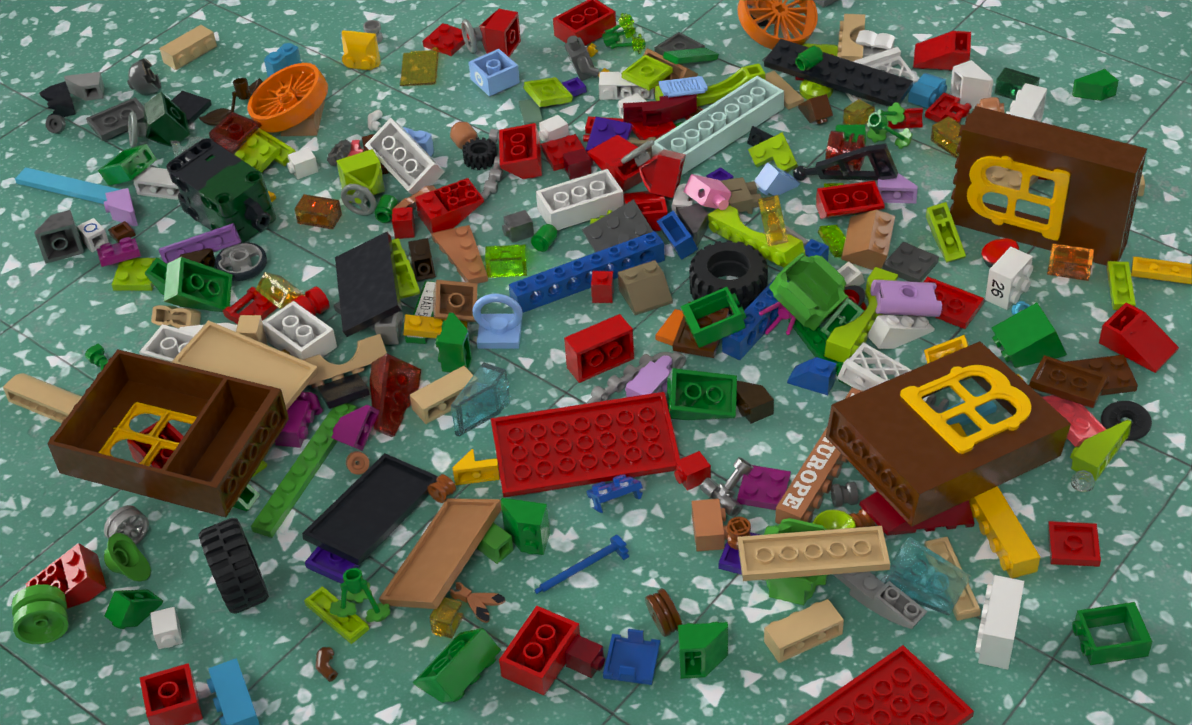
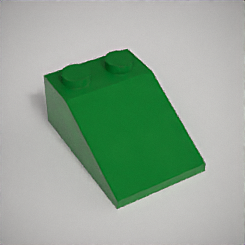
M179 257L167 264L164 302L179 307L223 312L227 306L230 307L232 274Z
M672 368L667 377L666 397L671 419L707 420L735 418L737 375Z

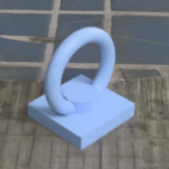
M488 294L478 299L472 310L473 317L479 324L477 348L519 349L523 316L519 303L503 294ZM500 302L510 306L514 314H481V309L488 303Z

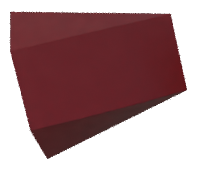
M878 491L860 501L859 504L878 526H882L883 532L887 536L916 533L917 529H924L928 532L935 531L936 527H946L948 530L956 529L957 525H965L967 528L974 527L975 524L969 500L912 527Z

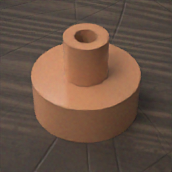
M354 451L347 456L346 467L353 474H363L369 468V459L364 453Z

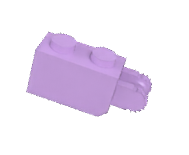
M664 355L655 363L650 361L645 367H642L638 375L627 383L625 388L626 396L633 397L658 392L666 393L667 377L672 370V358Z

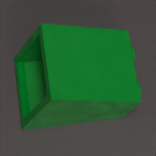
M1038 303L991 327L995 334L992 337L997 348H1003V351H1001L1002 356L1007 363L1011 361L1015 368L1040 363L1044 355L1054 359L1067 355L1056 330Z

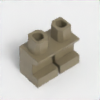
M743 177L721 180L731 191L728 201L729 206L738 209V212L747 211L748 214H752L753 208L762 206V197L760 193L757 194L755 181L745 183Z

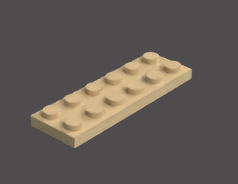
M882 526L738 537L737 540L743 581L890 570V560Z

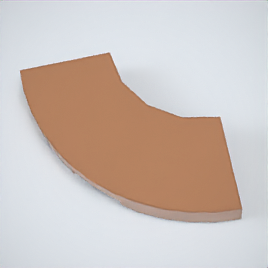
M434 185L425 186L412 196L403 199L394 208L412 207L413 209L416 207L415 197L436 190Z

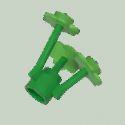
M895 102L892 106L888 107V111L879 109L878 112H874L869 116L867 126L870 127V131L867 132V137L872 139L874 143L884 141L887 138L886 133L889 132L898 137L895 140V145L899 149L910 144L913 136L910 129L905 128L903 132L898 133L887 126L888 121H892L894 125L904 121L903 113L905 109L901 107L900 103Z
M351 568L344 572V582L340 584L342 591L341 599L331 603V614L338 617L355 615L357 612L356 604L352 601L362 603L364 599H368L372 609L366 612L367 616L365 619L367 622H380L390 615V605L376 603L370 590L371 585L367 580L363 579L360 569Z

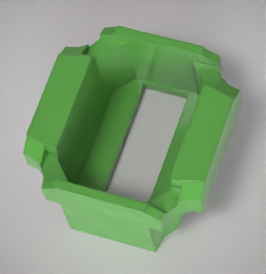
M801 253L790 262L769 286L773 296L803 326L809 327L813 331L825 322L848 297L844 293L846 285L844 277L822 256L807 257L804 253Z
M788 518L783 519L778 526H767L764 535L828 529L822 525ZM829 575L765 579L769 589V597L804 606L806 601L812 597L817 585H826Z

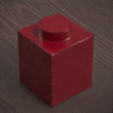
M585 148L563 154L564 169L570 180L592 174L591 166L594 165L593 160L587 154Z
M578 634L565 651L566 667L592 678L596 671H600L604 666L603 646Z

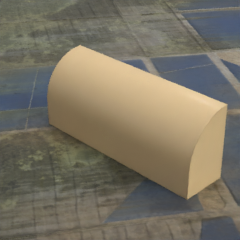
M24 373L15 375L3 386L9 402L60 423L67 418L74 405L82 398L80 395Z

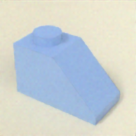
M768 162L754 180L760 186L758 189L763 194L768 195L770 193L776 197L800 185V182L791 174Z

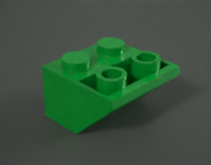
M449 312L447 319L442 323V331L440 335H437L435 344L439 349L438 362L441 363L442 372L451 373L462 366L469 369L472 356L467 328L454 313Z
M728 622L678 625L681 679L706 677L728 656Z

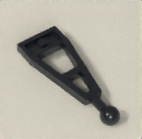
M884 143L866 146L819 161L814 168L797 166L793 170V177L798 181H803L807 176L818 175L820 179L878 181V179L897 178L898 171L887 144ZM868 156L874 171H851L847 162ZM836 165H839V167H840V169H841V170H825V169H827V168H830V167H833V166H836Z

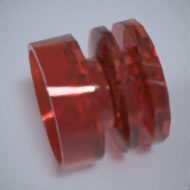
M832 130L828 139L825 160L866 147L865 135L859 134L857 142H855V133H851L849 140L845 141V132ZM865 157L847 162L850 170L853 165V171H860ZM836 165L825 170H840V167Z

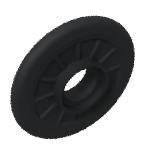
M1132 401L1111 403L1103 410L1101 415V423L1106 429L1121 423V418L1127 417L1132 420L1130 434L1125 441L1138 440L1144 437L1152 426L1149 412L1140 404Z

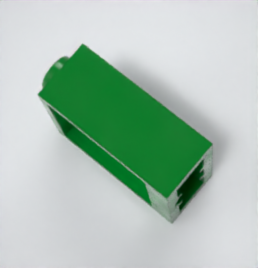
M144 144L123 150L101 167L98 172L108 186L131 181L154 163L157 158L148 145Z
M728 287L680 306L698 348L746 328L744 319L747 318L742 307H737L739 305L735 293L731 294ZM729 306L733 313L732 316L700 329L697 319Z
M1135 602L1077 610L1075 621L1072 622V629L1074 635L1079 637L1081 652L1083 656H1087L1090 665L1149 656L1152 639ZM1124 623L1132 642L1096 647L1088 628Z

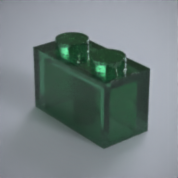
M1005 67L996 79L994 94L1016 100L1018 90H1022L1025 83L1039 86L1040 77Z

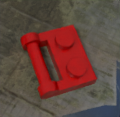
M252 286L231 307L227 306L223 310V314L227 319L238 324L240 315H261L263 321L278 308L277 301L260 293ZM252 299L254 300L251 304H249L246 308H244L240 313H236V312L239 311L243 306H245L248 302H250Z

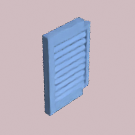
M702 76L659 81L663 95L668 96V98L701 94L707 91V85Z

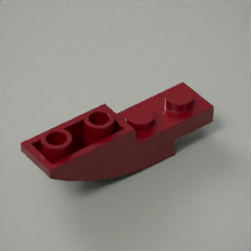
M697 94L669 98L668 96H659V101L623 103V121H642L643 126L681 119L697 111Z

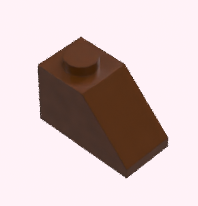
M827 94L808 99L798 105L799 110L809 123L816 122L817 125L828 122L827 118L833 116Z

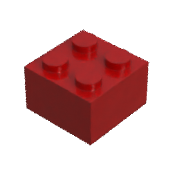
M189 663L139 677L146 715L150 725H186L203 719L196 683Z

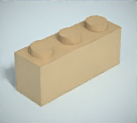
M199 25L159 49L163 63L177 70L217 47L214 32L203 25Z
M462 366L410 394L412 410L425 424H428L479 396L478 379L465 366Z
M826 599L822 602H816L802 611L793 612L782 620L771 622L768 626L764 627V642L778 663H781L842 635L844 619L829 599Z

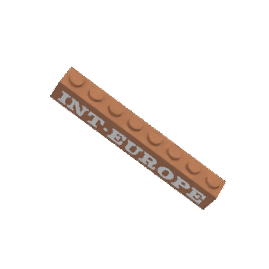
M852 387L846 398L862 391ZM827 428L777 505L775 523L781 524L783 519L788 518L810 523L814 510L819 509L821 506L823 495L829 493L834 477L838 478L840 475L842 464L848 462L825 437Z

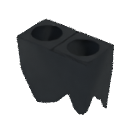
M66 81L51 85L39 93L43 99L48 101V109L54 110L50 115H60L62 117L76 115Z

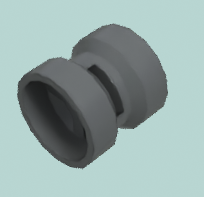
M847 482L845 486L839 484L831 485V499L834 507H841L846 503L849 505L858 504V490L855 482Z

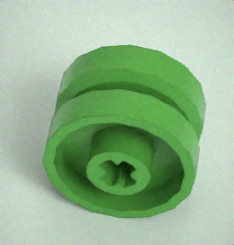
M33 585L22 589L13 597L11 604L13 632L19 640L29 644H45L53 642L65 634L69 624L66 612L67 604L64 592L59 588L51 585Z

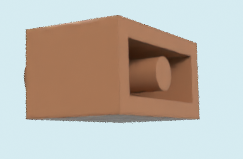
M720 500L692 501V521L696 551L724 549V540H727L728 532L727 525L723 526V522L726 521L725 508L720 507Z

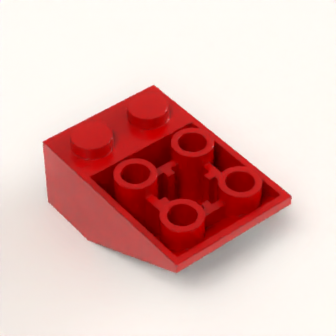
M951 31L915 44L913 68L953 70L954 66L970 61L971 32Z
M616 135L587 151V154L601 170H609L623 192L643 181L640 176L639 166H637L634 159L625 164L621 162L624 156L638 148L621 136Z
M469 178L415 197L418 216L430 233L453 229L484 202V198Z
M649 191L623 193L624 205L634 199L653 231H661L657 220L668 214L664 196L653 194Z
M1127 302L1102 325L1099 344L1120 355H1124L1129 360L1154 373L1179 349L1146 312Z
M79 543L25 583L26 587L51 585L59 588L66 597L67 609L89 602L107 588L98 555Z

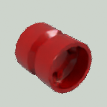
M317 286L306 291L305 296L300 295L291 300V302H296L314 316H316V313L321 314L330 308L328 298Z

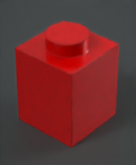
M412 207L393 208L392 225L395 239L415 237Z
M592 271V303H613V271Z
M698 451L677 460L674 475L679 484L682 483L688 491L701 485L706 478H711V465L702 453Z

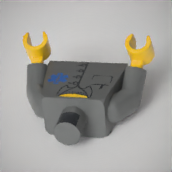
M570 36L564 46L579 79L583 81L592 76L599 77V69L594 68L590 58L598 52L595 49L596 45L591 43L587 47L580 37ZM603 68V70H602L601 72H610V71H609L608 69H606V68Z

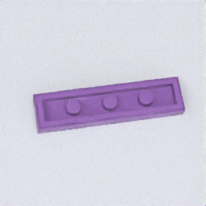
M234 223L159 248L158 251L163 262L168 264L176 260L181 254L211 248L213 252L241 243V239Z

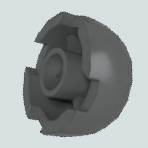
M145 58L131 65L127 82L132 90L135 89L136 92L142 95H150L158 92L162 86L158 74L154 75L150 69L152 64Z

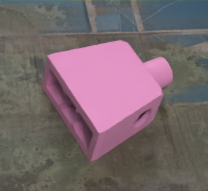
M694 174L690 175L683 191L702 206L714 209L719 208L720 210H725L728 207V201L731 196V191L720 180Z

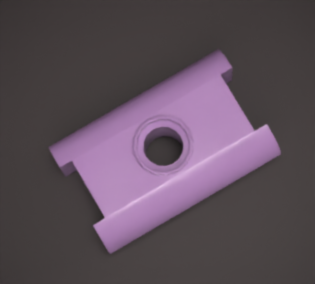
M873 280L871 284V296H876L878 304L875 310L877 314L939 317L942 310V302L936 299L934 292L937 287L936 283Z

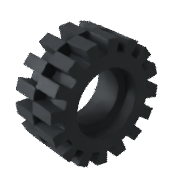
M477 137L476 140L470 139V142L467 141L463 145L464 164L468 168L471 167L473 170L475 168L477 170L483 168L485 170L487 166L492 167L497 156L494 141L491 142V139L488 138L486 140L484 137H482V140H479V137Z

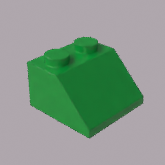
M501 498L504 530L512 536L514 544L521 552L544 555L550 536L547 504Z

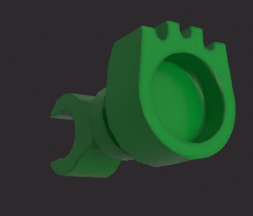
M99 343L91 346L85 353L86 359L100 367L101 371L108 363L104 355V348Z

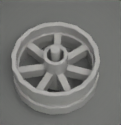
M126 505L120 507L108 517L104 525V534L108 539L116 533L125 534L136 545L145 537L149 521L136 507Z

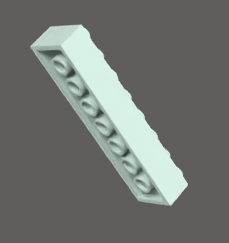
M759 76L754 77L655 140L652 146V157L663 149L686 154L682 175L751 131L752 126L757 127L783 110L784 90Z

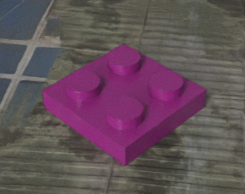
M130 237L121 239L119 243H105L100 248H97L102 267L141 256L135 238L131 239Z
M752 465L754 468L750 474H743L737 502L741 505L776 510L777 505L788 489L791 471Z

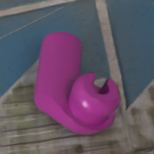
M302 391L296 399L309 401L314 415H319L323 411L318 397L313 393Z

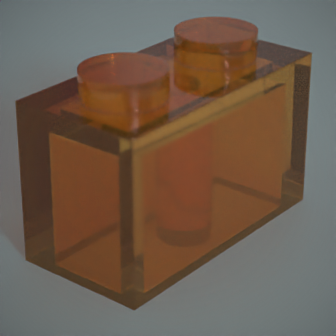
M303 194L295 207L297 223L334 229L342 216L340 202L336 199Z
M1052 243L1047 275L1089 281L1094 250Z

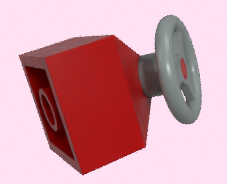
M499 8L479 27L474 28L467 19L462 20L463 38L468 50L472 54L477 52V41H482L486 54L500 49L510 57L521 42L518 12Z
M649 140L621 159L623 164L632 159L635 160V163L639 166L640 176L650 193L670 198L674 197L676 189L680 184L686 154L663 149L653 157H650L646 150L652 147L655 142L654 140Z

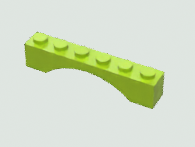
M759 63L740 68L726 80L708 86L705 93L697 94V106L715 103L756 76L765 80L764 70ZM659 85L655 86V101H659V96H664Z
M728 205L725 210L717 208L708 214L709 228L713 233L734 243L739 241L743 242L746 246L749 244L755 250H758L765 259L783 268L801 253L805 254L802 240L790 234L772 235L751 230L740 221L738 209Z
M877 267L873 269L867 278L866 284L867 309L854 321L834 328L826 341L824 357L844 363L847 358L850 359L863 342L866 343L868 332L877 316L883 315L875 312L878 304L876 296H871V284L873 280L897 281L898 274Z

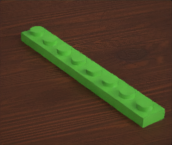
M346 403L331 409L252 523V532L273 538L338 442L331 438L334 426L338 423L340 417L357 410L355 405Z

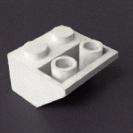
M970 60L953 67L950 95L961 98L960 104L965 105L969 103L972 109H974L981 99L991 98L993 79L977 64Z

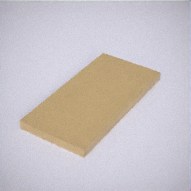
M209 320L172 361V363L280 388L287 410L318 373V367Z

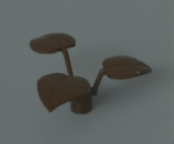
M246 78L235 79L233 81L235 91L232 92L231 110L226 108L216 109L205 116L199 117L200 121L212 126H219L230 122L233 119L231 114L234 113L236 97L240 100L250 99L253 92L263 81L259 78L251 85H248Z

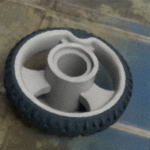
M241 242L224 248L215 259V268L232 274V281L249 280L259 275L267 264V256L264 249L250 242ZM258 255L260 257L259 261L255 266H252L251 258ZM232 266L233 272L228 271L224 268Z

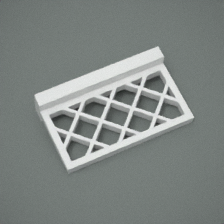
M898 47L853 61L878 70H884L888 73L899 74L900 77L901 75L909 77L910 80H913V84L918 82V78L901 58V50ZM899 64L901 69L893 68L892 66ZM846 93L854 105L867 101L866 99Z
M863 342L850 359L847 358L843 363L837 378L853 388L864 391L890 380L886 375L897 377L911 371V369ZM862 352H866L867 354L871 355L872 358H864ZM868 364H875L877 368H869ZM881 364H887L890 368H883Z

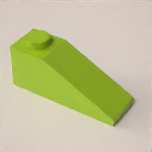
M947 202L927 207L926 219L945 262L949 263L965 258L966 254Z
M1123 421L1084 440L1080 447L1076 446L1070 456L1072 459L1071 469L1096 481L1128 438L1132 421Z

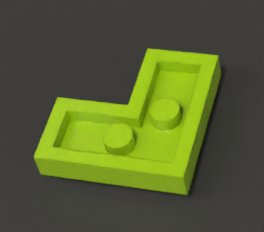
M783 132L748 149L756 167L773 159L777 167L786 172L798 166Z

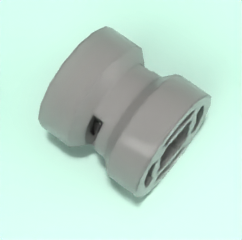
M369 20L364 23V32L376 34L377 43H380L383 40L382 33L380 32V22Z

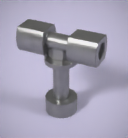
M738 457L733 464L736 469L725 484H718L714 479L706 478L700 486V489L709 498L719 499L720 507L725 508V512L732 517H736L743 507L733 498L735 492L732 489L743 474L749 475L754 468L741 457Z

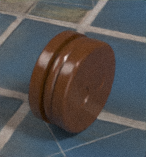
M661 588L657 590L658 593L647 595L645 603L659 632L663 637H667L671 633L678 631V625L683 624L669 594L665 589Z

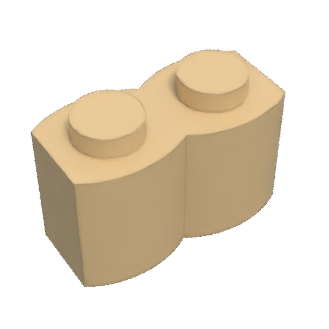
M158 305L153 307L151 322L159 326L163 324L176 328L200 325L201 312L192 308Z

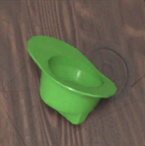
M116 533L108 539L107 549L104 551V562L109 570L114 573L123 574L133 581H145L151 573L150 564L131 538L125 534Z

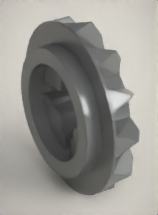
M345 139L335 144L331 152L328 153V163L334 166L337 165L336 160L346 158L350 153L351 143Z

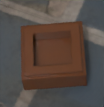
M126 221L108 229L110 236L117 243L123 238L136 236L135 231Z

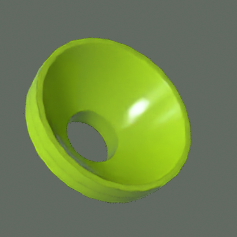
M803 80L800 84L799 92L803 98L808 100L825 94L829 98L833 93V89Z
M840 510L821 512L813 521V524L822 525L828 530L856 528L853 518Z

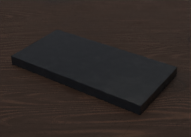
M388 232L335 257L342 330L346 337L402 311L392 239Z
M384 453L302 533L303 540L360 566L429 495L427 488L430 484L436 482L438 476Z

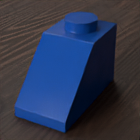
M815 357L795 366L787 383L828 396L836 380L837 363Z

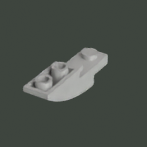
M871 572L833 574L851 589L849 595L878 615L898 625L913 629L927 613L924 608L893 583L888 581L884 584Z

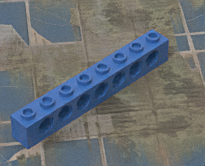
M653 231L510 283V297L519 303L522 313L591 288L592 271H613V279H616L620 271L654 260L657 263L665 261L664 242Z
M813 239L804 246L807 257L818 255L828 262L829 246ZM772 282L744 310L747 317L744 319L746 328L722 338V353L741 360L779 316V307L762 316L759 315L760 311L779 302L769 288Z

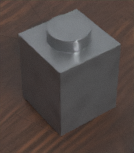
M526 210L504 216L502 230L512 243L533 237V221Z

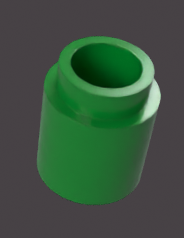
M809 47L798 54V57L795 59L797 67L802 71L811 69L823 61V52L819 47Z
M383 195L376 206L375 218L381 223H387L392 220V210L399 204L398 200L391 195Z
M551 224L541 226L531 238L532 246L538 251H547L557 239V229Z

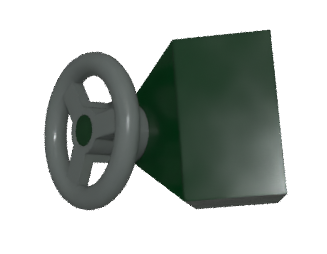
M162 92L144 104V123H137L135 112L132 111L129 114L128 135L131 148L137 146L138 137H146L157 143L174 147L190 135L186 114Z

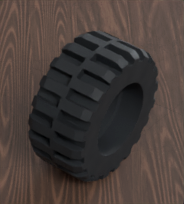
M719 241L715 242L714 245L709 244L704 247V250L700 249L691 260L689 266L690 294L693 300H697L728 287L730 293H735L739 301L737 307H742L745 310L768 285L767 261L753 246L749 244L746 246L743 242L738 241L734 243L726 241L721 243ZM734 276L738 277V279L724 280L719 277ZM728 306V307H725V308H728V309H729V314L732 316L733 313H732L731 309L729 308V306Z
M229 518L202 529L198 535L218 590L229 612L237 614L266 602L269 594L238 519Z

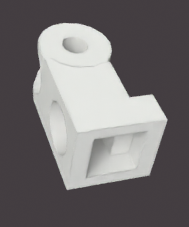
M680 184L677 187L672 202V211L677 216V209L693 205L694 202L693 198L683 192L686 184Z

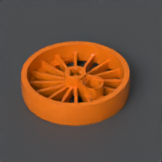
M739 0L737 8L739 21L746 33L754 41L769 49H773L780 39L799 45L805 43L817 25L818 13L813 0H795L787 5L785 4L788 0H785L783 3L782 0ZM764 20H769L764 29L757 25ZM771 23L775 24L773 35L766 32ZM779 24L784 38L778 37ZM788 29H789V31L792 33V35H793L795 38H793V39L790 38Z
M311 63L290 65L277 71L257 87L249 99L248 113L254 123L265 132L272 133L287 130L307 119L320 107L326 98L328 83L321 71Z

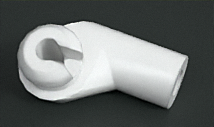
M375 110L368 115L369 130L376 132L380 130L381 127L378 126L381 124L377 120L383 115L381 110Z

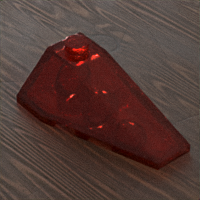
M387 353L372 362L369 381L372 407L379 410L374 423V430L394 437L404 418L403 415L406 409L411 405L410 394L419 389L421 369Z

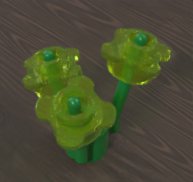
M621 13V17L618 18L619 24L602 34L603 41L606 47L610 46L611 49L632 47L633 51H638L640 55L641 51L645 49V39L642 38L641 34H638V37L633 36L636 34V27L633 25L634 20L632 16L627 13ZM621 27L623 28V31H621V32H617V31H616L617 29H619V28H621ZM624 34L627 39L632 37V43L617 42L620 41L619 36Z

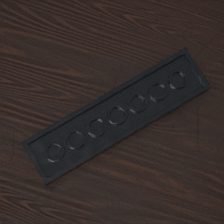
M784 39L778 41L764 60V67L887 107L892 106L895 102L901 104L913 87V80L823 52L822 62L809 70L802 71L797 67L795 59L798 57V54L809 47Z

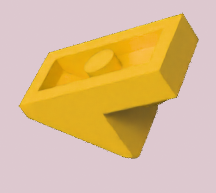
M471 449L452 467L455 485L500 480L497 458L475 461L474 449Z

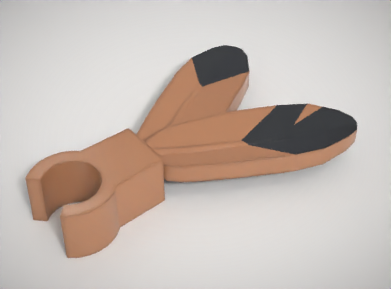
M456 582V590L460 591L455 592L450 589L451 597L466 603L468 602L475 616L484 623H488L490 620V615L485 605L498 606L506 601L504 596L497 593H472L471 590L464 587L460 582Z

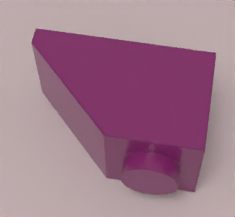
M365 405L340 417L338 423L333 428L331 438L363 451L379 410Z

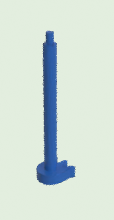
M618 535L610 538V545L540 584V587L534 590L535 593L547 591L614 551L623 560L629 557L627 552L629 551L625 547L627 545L626 542Z

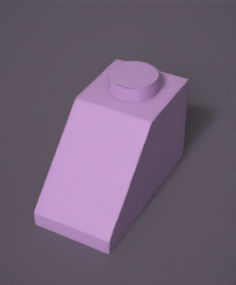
M899 173L897 178L878 179L877 187L884 203L916 204L918 186Z
M125 188L105 193L107 201H104L106 213L110 212L113 220L119 222L126 221L131 226H138L129 189Z

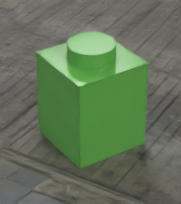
M493 522L477 546V549L498 564L513 551L512 536Z

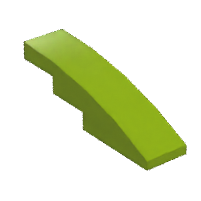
M399 238L393 239L392 246L400 299L418 295L420 290L410 262L407 260Z

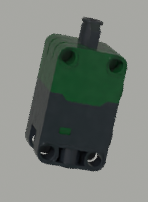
M205 138L200 140L167 164L166 167L170 179L178 186L180 191L178 200L182 210L211 231L234 223L241 242L244 243L258 232L262 233L265 231L268 225L276 220L274 208L262 173L212 139Z

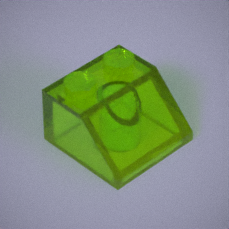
M527 245L486 246L485 263L487 277L527 276Z

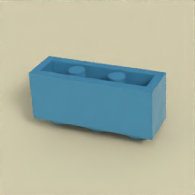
M237 658L208 668L211 676L210 679H207L208 687L211 694L215 692L217 694V697L213 698L217 713L222 711L224 715L219 718L221 725H259Z

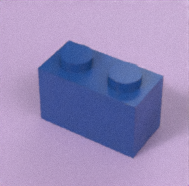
M674 211L657 220L664 236L681 260L698 250L692 236Z

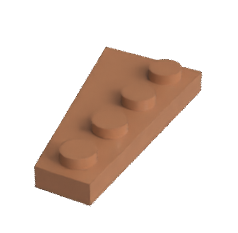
M470 225L431 233L432 240L448 256V260L451 264L455 265L457 272L465 282L478 284L488 281Z

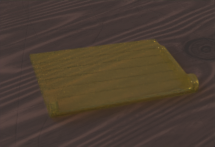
M434 47L432 50L403 53L400 86L436 84L439 49Z

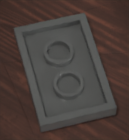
M134 97L87 117L86 120L98 137L105 141L121 133L128 132L129 114L132 111L136 113L137 123H144V106Z
M633 199L582 229V232L596 253L651 233L653 230Z

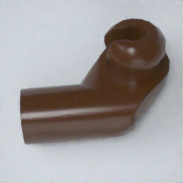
M322 647L316 654L315 668L324 678L331 682L338 675L329 665V661L333 659L334 651L330 647Z

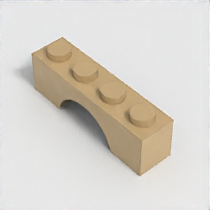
M844 14V21H840L837 57L850 61L863 58V46L855 42L859 31L865 30L864 14Z
M377 334L357 341V349L354 356L344 364L336 365L329 363L320 354L303 359V361L318 367V373L308 385L315 388L323 385V380L331 378L332 381L344 377L343 373L351 371L352 374L364 371L363 366L369 364L372 367L384 364L383 360L388 358L381 335Z

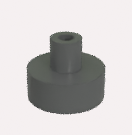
M50 115L45 123L47 130L51 133H60L66 126L64 118L60 115Z

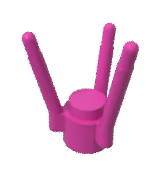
M780 302L759 312V315L762 316L779 307V316L765 331L766 335L782 319L791 318L786 334L789 335L796 321V318Z

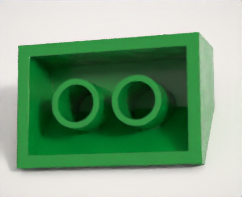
M484 628L460 632L413 683L442 703L456 702L464 696V690L467 686L474 684L481 677L480 672L496 661L495 656L501 649Z

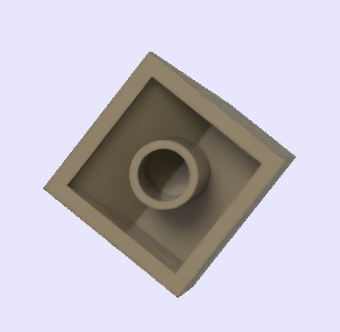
M656 260L618 272L619 291L634 315L673 303L664 272Z

